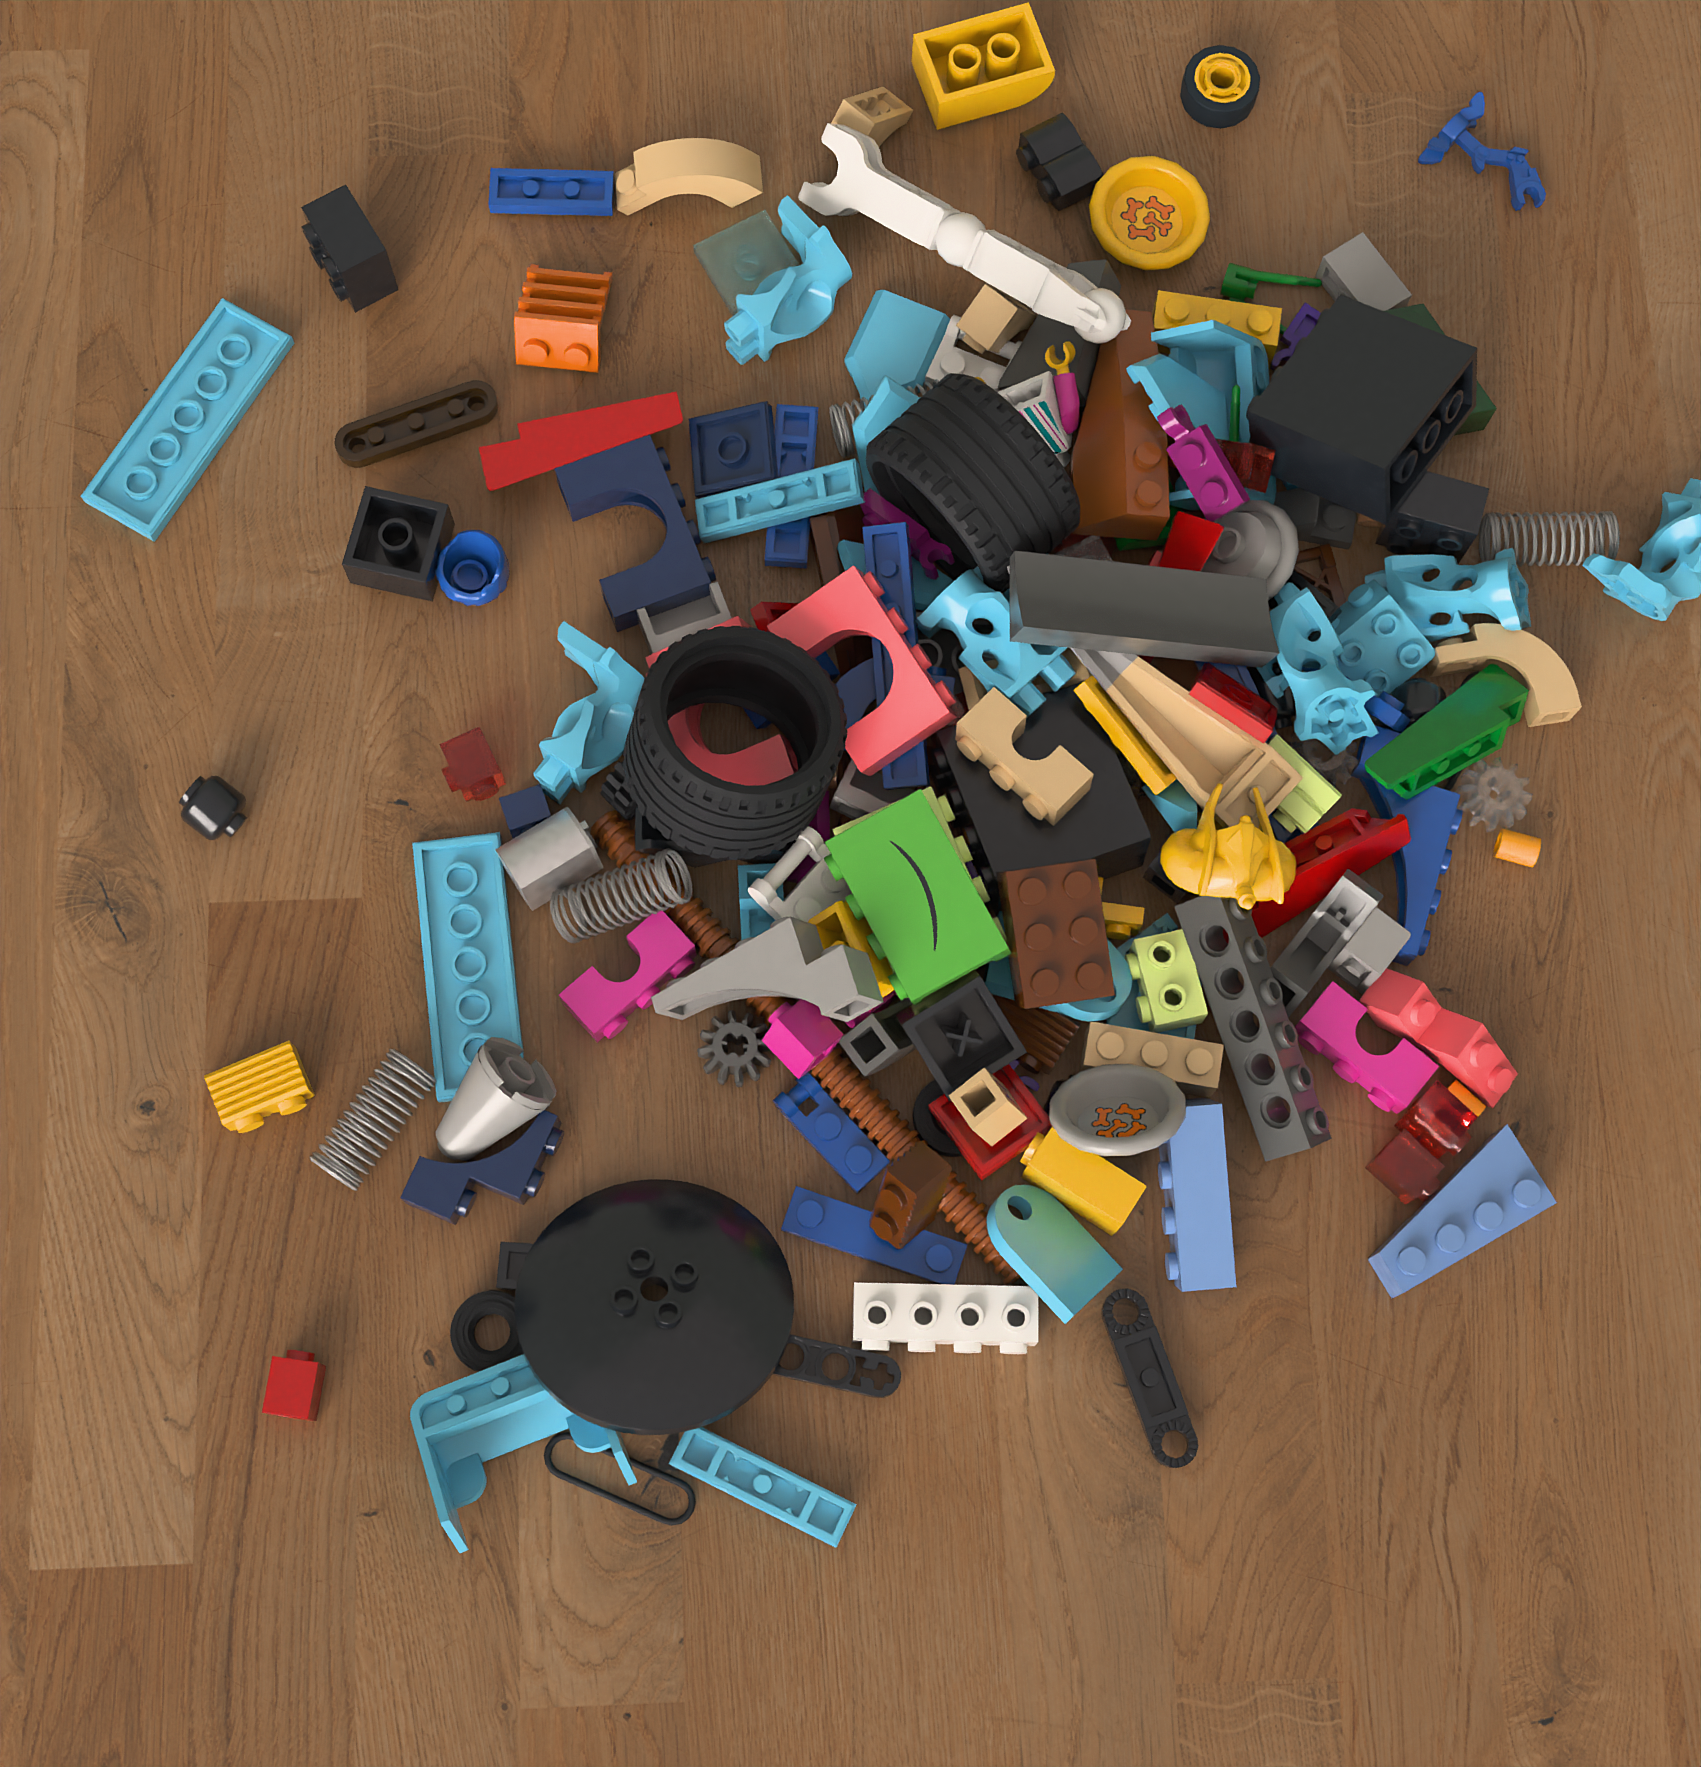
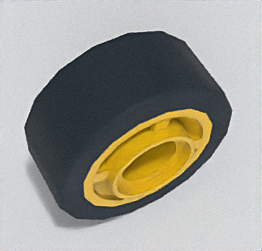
M1216 45L1202 49L1193 55L1185 68L1180 93L1185 111L1193 120L1206 127L1222 129L1237 125L1248 117L1255 105L1260 85V75L1257 66L1246 53L1235 47ZM1214 85L1223 86V87H1225V89L1218 88V87H1216V86H1214Z

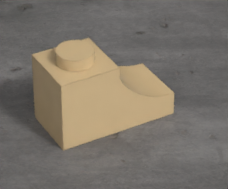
M879 87L843 99L831 124L848 126L871 137L880 147L896 129L907 124L913 109L885 87Z
M985 284L956 326L966 333L962 340L977 352L983 354L987 349L988 351L999 353L1013 336L1024 329H1028L1037 315L1012 296L996 287Z

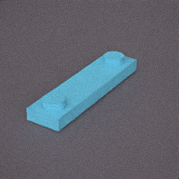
M855 458L695 500L699 536L704 543L865 503L860 466Z
M703 1427L684 1432L669 1462L670 1465L835 1548L857 1505Z

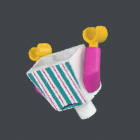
M1070 341L1063 343V351L1065 353V360L1063 361L1057 358L1054 345L1050 346L1045 353V360L1051 368L1056 369V376L1053 377L1051 372L1047 371L998 392L1034 427L1063 467L1067 466L1071 459L1067 450L1071 447L1073 432L1079 425L1080 401L1075 374L1070 373L1068 364L1073 361L1076 354L1074 345ZM975 377V378L981 380L982 382H984V380L981 379L980 377Z

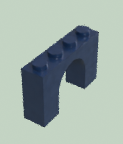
M650 434L554 468L559 489L573 522L616 506L634 505L645 508L655 514L667 530L661 549L650 560L599 580L603 599L617 632L639 625L637 609L645 607L648 617H652L710 595L709 584L716 581L713 566L708 556L701 558L696 545L701 544V539L693 519L685 521L681 508L686 507V503L678 483L670 484L666 472L671 471L668 457L663 447L655 448Z

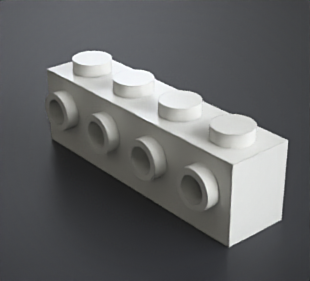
M854 1282L852 1342H862V1350L889 1351L890 1343H908V1351L935 1352V1344H954V1352L981 1353V1345H1000V1353L1027 1354V1346H1035L1038 1343V1295L1030 1286Z

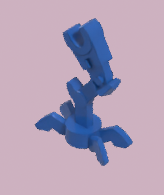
M1482 92L1476 93L1469 101L1470 107L1463 108L1443 127L1436 138L1433 137L1429 140L1428 148L1418 158L1419 164L1440 163L1444 152H1448L1449 148L1456 143L1471 157L1472 167L1477 174H1481L1485 164L1508 168L1511 204L1515 211L1521 210L1525 204L1523 194L1532 197L1535 208L1540 207L1546 198V192L1541 184L1536 168H1531L1525 159L1526 154L1529 152L1528 149L1513 147L1510 150L1490 149L1483 146L1467 131L1468 128H1475L1477 125L1476 119L1484 115L1485 102Z

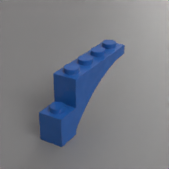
M1375 725L1379 732L1373 737H1361L1351 777L1360 780L1380 819L1390 820L1396 817L1397 814H1404L1408 821L1411 841L1391 854L1396 875L1397 923L1411 933V937L1392 962L1408 966L1417 955L1423 956L1427 949L1431 932L1425 929L1428 914L1434 915L1439 905L1441 890L1435 889L1439 874L1445 875L1448 869L1452 850L1446 849L1449 835H1455L1459 828L1463 811L1457 809L1460 798L1458 793L1432 786L1406 800L1393 789H1386L1365 770V761L1401 734Z

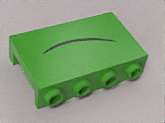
M921 789L825 841L831 854L824 857V860L835 880L839 881L844 878L852 893L846 896L845 899L858 921L864 917L868 921L873 933L866 936L879 961L885 957L888 958L895 971L888 978L900 1000L909 997L910 1001L916 1006L923 1002L922 998L994 959L997 962L1012 954Z

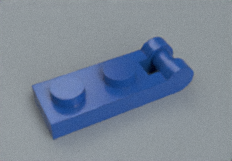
M806 1073L800 1079H795L797 1084L788 1093L785 1094L782 1091L772 1102L849 1187L858 1194L890 1164V1161L822 1089L810 1073ZM809 1097L818 1107L806 1117L798 1107Z

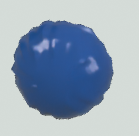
M466 530L458 533L440 551L435 570L436 579L440 583L441 590L449 599L461 602L466 606H480L497 599L499 594L506 589L510 575V564L502 545L494 536L481 530Z

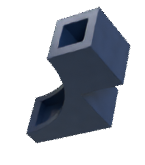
M544 1110L538 1114L530 1128L511 1146L491 1157L478 1161L444 1163L419 1156L400 1198L406 1204L454 1225L457 1224L460 1216L466 1218L470 1213L477 1193L472 1191L475 1184L524 1205L528 1196L535 1197L542 1186L545 1172L541 1171V1167L547 1154L554 1156L562 1142L564 1131L559 1129L562 1123L557 1115Z

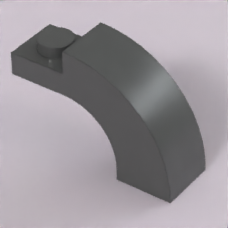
M909 997L898 1001L880 1012L872 1013L839 1040L841 1046L864 1077L890 1066L916 1049L896 1017V1014L913 1004Z

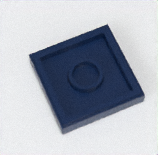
M768 401L689 418L695 496L698 499L778 478L772 406Z

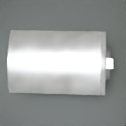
M568 807L495 849L505 870L532 911L550 901L555 890L564 887L569 888L573 883L578 884L581 880H585L604 868L595 849L598 846L587 830L589 826L585 820L579 823Z

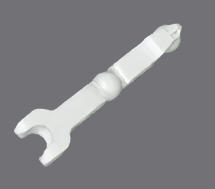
M827 123L821 140L823 144L836 154L839 164L837 176L829 185L823 182L812 184L804 182L798 196L799 200L825 216H849L861 212L911 241L925 246L929 250H938L939 255L947 263L963 267V269L971 272L979 279L1026 304L1035 313L1074 326L1076 332L1087 341L1096 344L1106 343L1115 338L1120 331L1128 329L1131 319L1125 311L1123 301L1114 292L1096 287L1080 273L1051 261L995 230H986L985 225L976 216L954 209L946 202L888 171L882 163L881 152L874 139L848 126Z

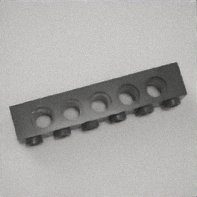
M1200 896L1174 906L1265 1162L1310 1149L1332 1139L1328 1130V1117L1320 1107L1313 1088V1075L1309 1067L1304 1063L1298 1046L1296 1028L1289 1021L1282 1002V989L1273 977L1267 960L1266 945L1258 935L1251 916L1252 908L1245 909L1240 907L1236 898ZM1223 928L1228 933L1229 943L1224 939ZM1238 971L1243 975L1244 986L1239 981ZM1253 1013L1257 1016L1259 1020V1028L1256 1026L1253 1020ZM1268 1056L1271 1057L1275 1064V1071L1269 1064ZM1284 1099L1288 1102L1290 1106V1113L1286 1110L1284 1106Z

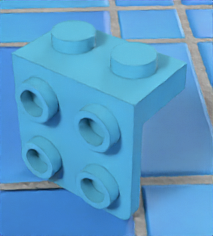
M1375 579L1368 584H1362L1355 588L1348 596V601L1339 607L1342 610L1341 614L1331 623L1345 650L1337 657L1341 673L1352 681L1362 679L1369 683L1377 697H1379L1382 691L1391 694L1398 686L1406 682L1435 657V649Z

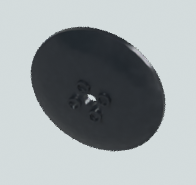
M668 1179L631 1181L610 1186L582 1198L559 1214L542 1231L526 1256L518 1277L514 1306L516 1331L525 1360L535 1378L558 1403L570 1412L588 1422L622 1433L637 1435L680 1433L700 1428L731 1414L750 1400L772 1376L787 1348L794 1316L792 1278L782 1250L770 1231L756 1216L735 1200L707 1187L684 1181ZM651 1285L662 1286L668 1292L659 1301H649L641 1293L646 1287Z

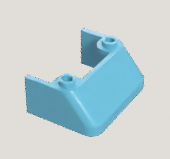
M1215 320L1151 332L1152 342L1170 348L1169 358L1225 394L1228 442L1232 387L1234 385L1240 386L1238 441L1240 472L1236 473L1250 500H1266L1274 504L1276 477L1253 468L1251 448L1249 447V422L1246 418L1247 408L1251 400L1257 395L1260 396L1270 384L1268 357L1261 340ZM1180 474L1175 483V492L1169 493V505L1191 511L1201 510Z
M524 1355L426 1392L414 1402L410 1411L412 1427L440 1524L459 1553L467 1551L468 1546L457 1509L476 1501L484 1492L487 1477L483 1462L568 1428L577 1447L585 1452L595 1453L611 1447L628 1485L637 1483L621 1433L588 1422L558 1403L535 1378Z

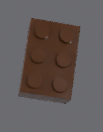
M1083 859L996 872L1006 944L1012 953L1008 955L1015 1007L1029 1009L1115 996L1096 859Z

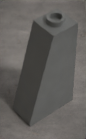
M1107 259L1069 263L1066 267L1080 273L1096 287L1110 290L1119 297L1121 284ZM1039 314L1001 377L998 388L1000 391L1047 371H1050L1053 377L1056 376V369L1051 368L1047 364L1045 353L1050 346L1054 345L1057 358L1063 361L1065 360L1063 343L1070 341L1074 345L1076 354L1073 361L1068 364L1069 372L1075 374L1080 401L1079 407H1085L1100 343L1096 344L1083 339L1076 332L1074 326Z

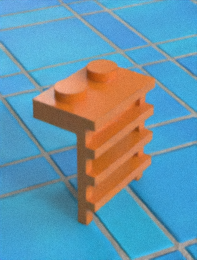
M531 264L527 268V280L523 282L522 297H519L518 312L514 314L516 364L598 373L601 364L600 328L612 283V272H604L602 275L539 268V265Z

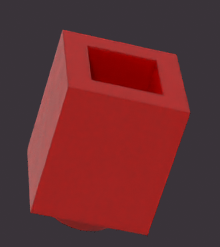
M287 1350L286 1358L272 1356L262 1413L317 1421L326 1365L314 1362L315 1353Z

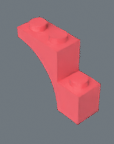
M1386 968L1359 1000L1368 1009L1366 1012L1377 1027L1402 1039L1405 1038L1412 1045L1433 1058L1488 1107L1494 1108L1518 1075L1483 1023L1442 1008L1423 981Z

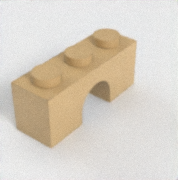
M993 687L957 722L955 738L957 746L968 759L974 762L978 759L990 769V776L1002 789L1006 791L1012 789L1023 799L1024 807L1032 816L1038 820L1045 818L1054 826L1090 790L1094 774L1061 745L1048 757L1041 760H1029L1020 756L1014 749L1013 743L1024 733L1027 715Z
M1090 1021L1084 1034L1079 1072L1105 1064H1134L1153 1068L1171 1078L1182 1093L1210 1098L1218 1089L1224 1045Z

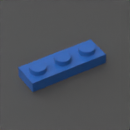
M490 168L488 203L490 213L613 216V171Z

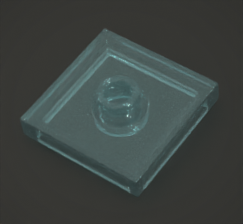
M766 210L693 245L694 254L732 316L737 313L736 297L738 294L753 295L760 283L772 273L786 269L789 266H799V263Z

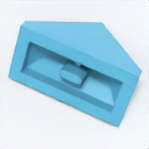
M1177 779L1157 795L1152 792L1148 785L1142 787L1174 832L1183 828L1197 829V803Z

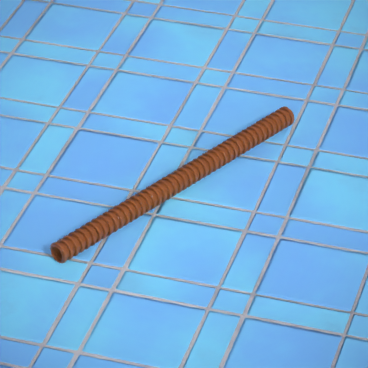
M613 810L602 815L593 824L590 830L593 840H599L598 846L601 850H608L607 855L611 860H618L616 865L620 869L624 864L630 865L632 861L638 862L641 858L647 859L649 854L635 851V829L630 830V822L626 819L621 820L622 815L617 810ZM651 859L650 862L654 865V859ZM642 862L641 865L646 869V863ZM634 865L632 868L637 872V866ZM650 868V874L657 891L659 892V887L655 875ZM666 868L671 885L677 893V885L672 868ZM641 871L644 886L651 897L647 880ZM679 878L681 885V898H684V883L683 879ZM636 880L634 884L638 889H640L638 882ZM693 890L690 901L678 904L674 908L669 907L664 911L676 926L680 927L681 931L691 939L690 941L695 945V948L698 947L700 949L699 955L702 958L721 957L734 950L735 945L740 941L737 937H730V929L728 927L722 928V921L718 917L714 919L711 917L713 914L712 910L702 907L704 904L701 898L695 899L693 897ZM664 892V900L668 902V896ZM655 895V903L659 905L660 901ZM787 997L746 998L745 1005L748 1008L754 1007L756 1009L754 1012L757 1018L763 1017L767 1028H770L772 1024L768 1021L769 1017L785 1002L793 1006L796 1004V1000ZM840 1048L833 1049L827 1058L811 1069L812 1072L810 1074L815 1079L819 1077L822 1080L820 1086L823 1089L829 1088L831 1090L830 1097L832 1099L838 1098L840 1100L839 1106L842 1109H849L848 1116L852 1120L857 1118L860 1121L858 1127L861 1130L866 1128L869 1131L868 1138L870 1140L876 1139L879 1142L877 1147L880 1150H887V1158L890 1161L893 1159L897 1161L898 1156H903L904 1151H909L910 1146L914 1147L916 1142H923L928 1146L929 1143L926 1140L920 1141L917 1138L919 1132L916 1129L911 1131L908 1128L909 1121L907 1119L901 1121L898 1117L900 1112L897 1109L891 1110L889 1108L890 1101L887 1098L882 1100L879 1097L881 1091L878 1088L873 1090L870 1087L871 1081L868 1078L863 1080L860 1077L862 1074L860 1070L851 1067L852 1060L850 1058L844 1059L841 1056L843 1051ZM955 1171L950 1172L951 1176L948 1177L949 1181L946 1183L947 1187L944 1189L945 1192L942 1194L943 1198L940 1200L941 1204L938 1205L939 1209L937 1212L943 1211L946 1214L944 1220L947 1223L952 1221L956 1225L954 1227L956 1233L962 1231L965 1235L964 1241L967 1244L972 1242L976 1246L973 1251L976 1254L981 1252L985 1256L983 1262L986 1265L991 1263L995 1267L993 1269L994 1274L998 1275L1001 1273L1005 1278L1003 1283L1006 1286L1012 1285L1021 1276L999 1254L989 1237L987 1230L988 1213L984 1210L987 1205L984 1202L979 1204L975 1200L977 1194L974 1191L969 1193L965 1189L967 1184L964 1181L959 1183L955 1179L958 1174Z

